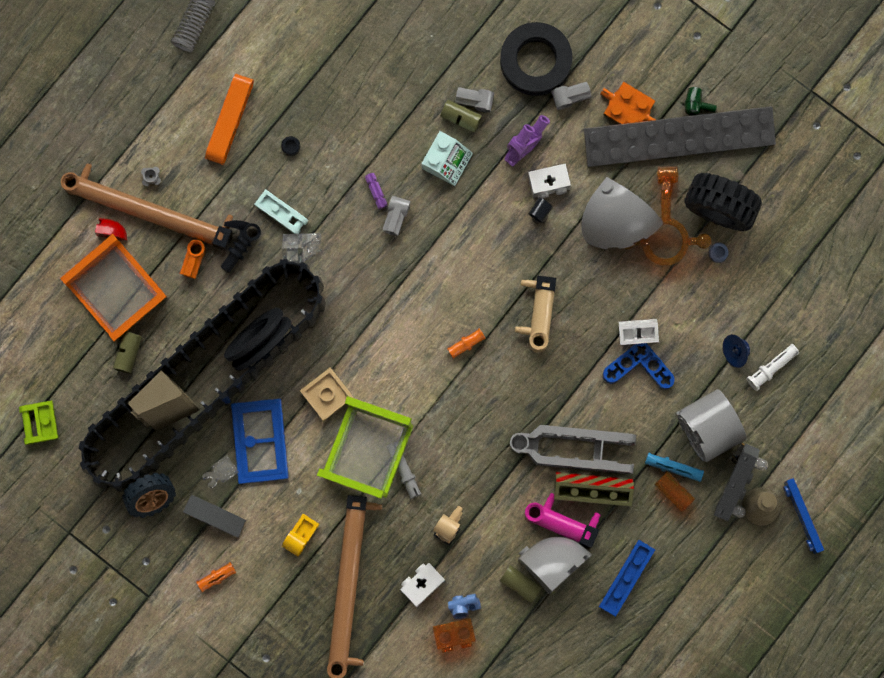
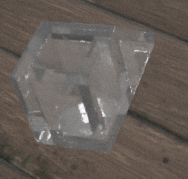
M321 233L283 234L282 254L283 259H287L288 262H305L322 251Z

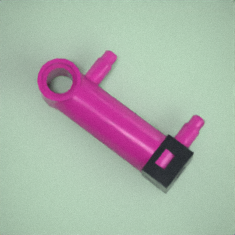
M550 493L544 506L539 503H531L526 507L524 514L528 522L572 539L584 547L592 548L599 529H596L600 517L599 513H594L589 525L582 524L551 510L554 503L553 493ZM532 508L538 509L540 512L539 517L532 518L529 515V510Z

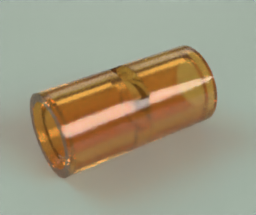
M669 471L654 484L681 512L695 500Z

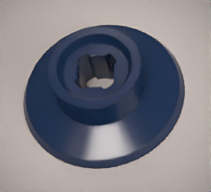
M733 334L728 335L723 341V353L728 363L736 368L743 367L750 354V347L747 341Z

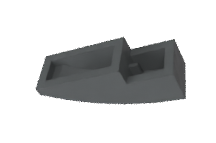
M193 495L190 496L183 511L184 514L237 538L246 522L245 519Z

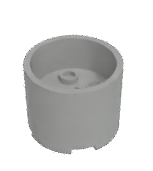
M718 389L676 412L682 430L685 431L690 440V445L702 461L708 462L747 439L738 415L725 395Z

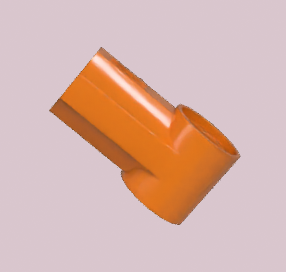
M192 240L188 244L187 253L180 271L181 275L196 279L202 259L206 254V248L201 241ZM200 245L202 247L201 252L193 254V246Z

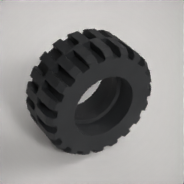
M698 173L694 176L684 200L686 207L697 216L716 225L736 231L750 230L762 205L760 196L755 194L753 190L736 181L710 173Z

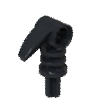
M240 220L224 222V226L240 231V235L237 237L239 241L233 243L235 245L234 248H228L230 253L221 265L224 271L230 273L239 259L242 261L245 259L243 253H248L246 249L252 247L251 242L257 240L261 235V229L257 224ZM250 226L255 227L257 230L256 236L252 238L247 235V229Z

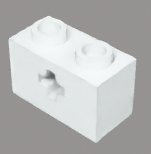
M566 164L528 172L533 198H547L552 193L561 195L570 190L571 184ZM547 179H550V181L553 182L552 186H549V183H547Z
M430 563L420 565L415 570L417 574L412 579L408 577L401 584L403 587L400 590L416 607L445 581ZM418 579H420L421 581H423L424 579L426 580L425 588L420 587L418 589L416 587L418 585Z

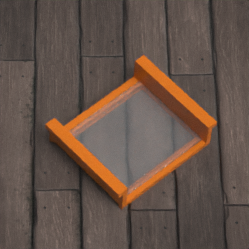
M113 234L60 278L114 342L167 298L165 293Z

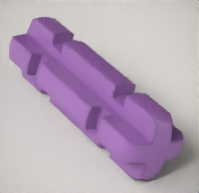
M367 174L365 179L367 184H369L374 200H376L378 209L387 207L386 199L383 198L384 195L379 183L376 182L375 174Z

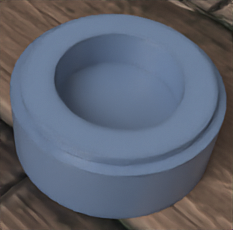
M722 243L713 244L709 250L710 259L716 263L725 261L728 256V248Z

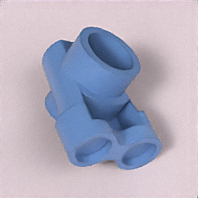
M476 594L467 595L466 597L455 596L452 598V601L448 602V608L453 614L454 619H464L468 617L469 610L481 609L480 601Z

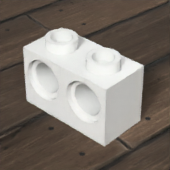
M657 319L619 322L620 345L659 342Z

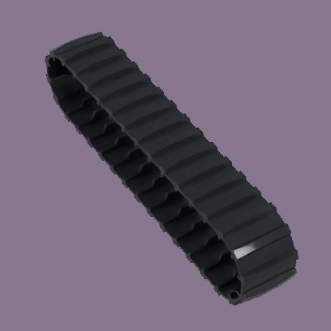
M281 259L279 263L271 267L266 266L261 270L262 274L256 280L251 279L247 283L248 287L241 293L237 292L233 296V301L227 306L223 305L219 308V313L213 319L208 318L204 322L205 326L200 331H194L190 335L189 341L175 348L176 352L169 359L164 358L157 370L154 372L150 371L146 375V380L140 385L136 384L132 387V392L126 398L121 397L117 401L118 405L113 410H107L102 415V420L96 425L92 424L87 428L89 432L85 436L84 441H80L78 448L81 450L82 456L80 466L84 473L93 477V482L101 489L111 487L115 488L118 492H124L130 483L136 482V479L143 478L144 475L149 474L152 470L156 471L159 469V464L166 457L170 459L175 454L174 450L179 445H185L189 441L188 437L195 431L199 432L203 428L202 424L209 418L213 419L217 416V411L223 405H229L232 402L231 398L237 392L242 393L249 381L252 379L256 380L260 376V371L266 366L270 367L274 363L273 360L280 353L284 354L287 352V347L294 340L299 341L302 338V333L307 328L312 329L316 325V319L320 312H324L326 302L323 296H321V292L324 289L323 282L319 276L313 275L309 265L303 262L298 264L288 262L287 259ZM289 273L299 274L297 278L299 283L305 280L306 277L311 280L312 284L306 286L307 292L314 290L318 294L317 297L308 299L307 302L308 304L315 305L310 313L302 309L301 314L305 318L295 327L291 325L289 328L291 331L254 365L247 367L248 370L238 379L230 375L229 377L234 383L223 393L216 388L215 391L220 396L209 406L202 401L201 404L205 409L194 419L191 416H187L191 422L180 432L173 427L172 430L176 433V436L165 446L158 441L157 443L162 449L151 459L146 454L142 455L147 462L136 472L129 467L128 469L133 474L132 476L122 480L121 473H117L115 482H108L109 472L105 470L102 475L99 474L97 477L94 471L101 464L99 461L91 463V453H99V449L93 448L95 441L99 437L105 442L106 439L102 434L111 425L114 424L119 429L120 426L116 421L127 411L133 416L128 402L160 371H163L166 375L172 372L177 376L178 374L174 368L184 359L191 363L192 360L188 355L198 346L205 351L207 348L203 345V342L213 333L220 337L221 335L217 329L227 320L234 324L235 322L231 316L241 307L248 312L249 308L246 306V303L255 294L262 299L263 295L260 290L269 282L276 286L277 281L274 278L278 275L285 274V279L289 280Z

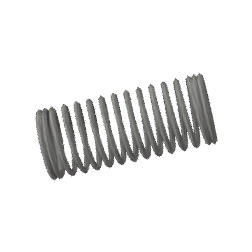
M190 0V4L186 8L187 11L184 12L185 15H183V19L179 23L180 26L177 27L178 30L175 31L176 34H174L171 40L174 46L186 52H193L194 44H197L195 40H198L199 33H202L201 29H204L202 25H206V18H209L208 14H211L209 10H213L212 7L216 3L215 0Z

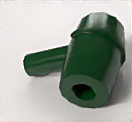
M690 87L688 89L684 103L686 114L691 116L698 115L700 109L715 113L717 105L701 102L702 90L700 88Z

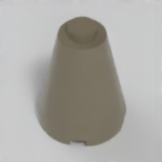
M757 487L745 495L742 502V511L752 524L765 526L778 518L781 511V502L773 490L766 487Z

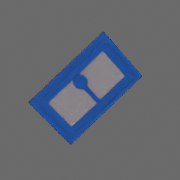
M281 399L231 404L239 484L289 479Z

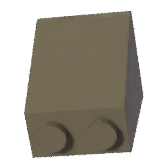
M160 371L128 402L133 409L131 413L138 420L140 419L147 428L151 426L155 430L161 429L200 410L187 394L163 371Z

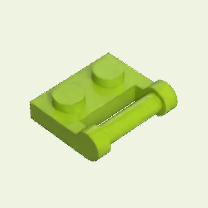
M52 400L19 407V413H22L25 432L24 445L59 439ZM31 411H34L38 433V436L34 437L29 414Z

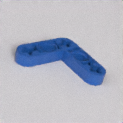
M647 343L633 345L603 371L604 381L613 384L640 364L661 389L671 388L675 381L673 374ZM638 346L640 348L645 347V355L639 354L636 357V359H638V361L636 362L634 357L629 353L632 352V354L634 355L638 351ZM623 358L631 359L632 365L629 368L621 365ZM652 360L659 364V368L655 371L648 368V363ZM617 363L620 370L615 374L616 378H607V371L613 372L617 368L614 366ZM661 369L664 370L661 374L665 378L670 377L669 385L661 383L663 379L660 375L658 377L655 376Z

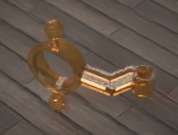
M660 166L657 170L658 184H662L661 220L663 225H672L679 230L683 240L682 247L677 255L664 259L653 253L650 247V237L647 239L643 238L635 242L634 245H642L645 255L652 262L659 265H672L679 262L686 255L689 245H697L701 249H706L710 247L712 240L708 234H700L698 237L689 238L683 224L671 218V196L673 183H678V166ZM633 245V246H630V247H626V248H624V249H631V248L634 247V245Z

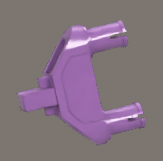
M540 115L533 127L525 124L520 133L514 136L508 143L507 149L509 151L504 160L511 166H514L523 157L528 155L541 140L542 132L550 123V120L546 116Z

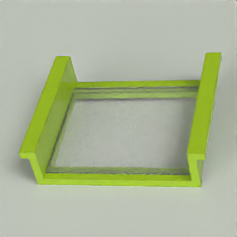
M347 396L345 404L348 406L325 468L324 470L319 468L317 476L380 499L382 497L387 498L413 429L412 418Z

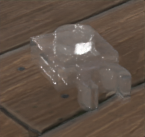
M226 455L211 466L214 470L213 472H206L202 478L204 480L212 478V481L207 485L209 488H213L219 479L224 483L239 471Z

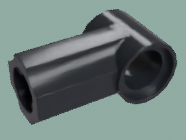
M539 197L528 214L537 225L545 223L553 206Z

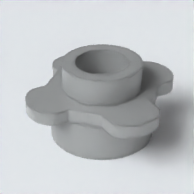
M158 167L143 168L141 170L143 175L142 184L144 186H149V184L159 185L161 183L159 178L160 169Z

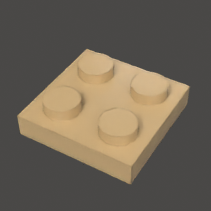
M331 367L300 390L323 422L346 405L347 396L354 398Z

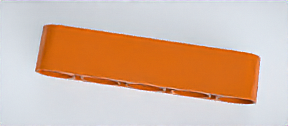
M239 74L234 75L207 147L205 159L224 165L250 96L254 79Z

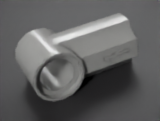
M587 82L570 87L561 86L551 91L557 110L568 108L573 103L592 97Z
M458 87L455 103L473 107L480 112L489 113L493 104L494 92L484 89L475 91Z
M396 196L391 197L383 232L395 236L399 235L411 201Z

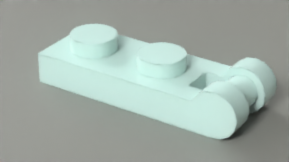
M266 189L254 204L296 236L301 232V227L308 222V219ZM293 217L297 219L294 225L290 223Z

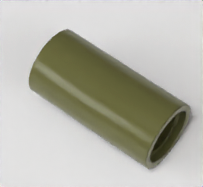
M450 100L446 101L440 117L474 133L482 119V115Z
M130 332L123 334L113 369L127 374L132 373L142 340L141 336Z
M511 565L500 579V582L513 591L516 590L517 594L530 603L534 601L543 588Z

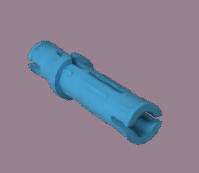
M648 453L645 461L646 465L659 468L662 472L669 471L701 482L704 470L669 460V457L663 458Z

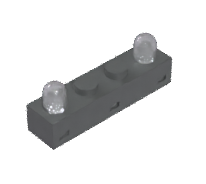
M745 443L716 506L714 516L729 521L731 515L738 518H743L746 515L745 508L737 505L738 499H743L746 489H744L745 484H750L753 478L752 469L754 467L764 471L768 468V462L758 457L760 449Z

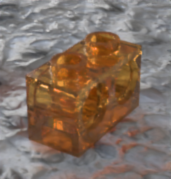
M471 618L432 626L437 650H442V653L454 651L453 647L461 645V649L472 647V643L476 642ZM463 628L470 632L469 638L465 640L461 639L458 635L459 631ZM442 633H448L451 636L449 643L443 644L440 642L439 637Z

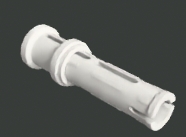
M791 344L767 365L760 366L755 374L746 378L747 382L754 390L758 391L763 383L772 379L775 372L798 355L799 350Z

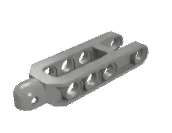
M540 425L530 434H514L510 439V447L516 453L528 454L532 461L539 466L633 474L634 464H620L617 461L602 460L603 443L633 446L636 445L637 435ZM542 437L595 442L593 460H580L578 457L568 459L561 458L558 455H555V457L541 456L538 453L539 440Z

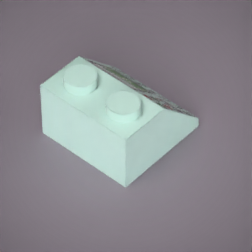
M439 131L421 163L422 169L455 186L473 153L456 139Z

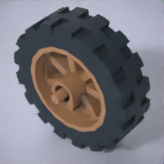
M153 473V475H144L143 478H138L136 482L130 483L122 495L123 503L128 513L136 518L138 516L145 518L148 515L150 517L155 513H160L162 509L169 507V504L176 497V490L168 476H165L163 473L160 475Z

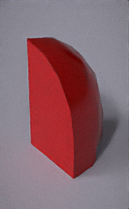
M99 218V224H96L95 234L98 237L108 238L113 234L118 240L127 241V232L119 222Z

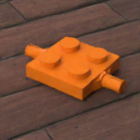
M624 81L614 94L605 88L600 94L609 99V105L603 114L618 124L656 120L649 116L650 110L656 101Z

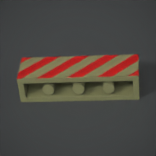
M556 472L554 499L632 506L634 493L633 479Z

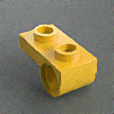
M302 514L293 530L285 538L282 547L299 557L320 524Z

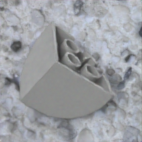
M606 177L594 192L585 208L581 230L585 241L592 246L602 249H608V247H618L621 249L633 246L635 242L643 238L647 239L663 225V221L641 198L624 186Z
M550 537L539 541L530 549L526 546L518 553L521 556L518 558V561L550 594L590 558L592 554L582 544L572 539Z

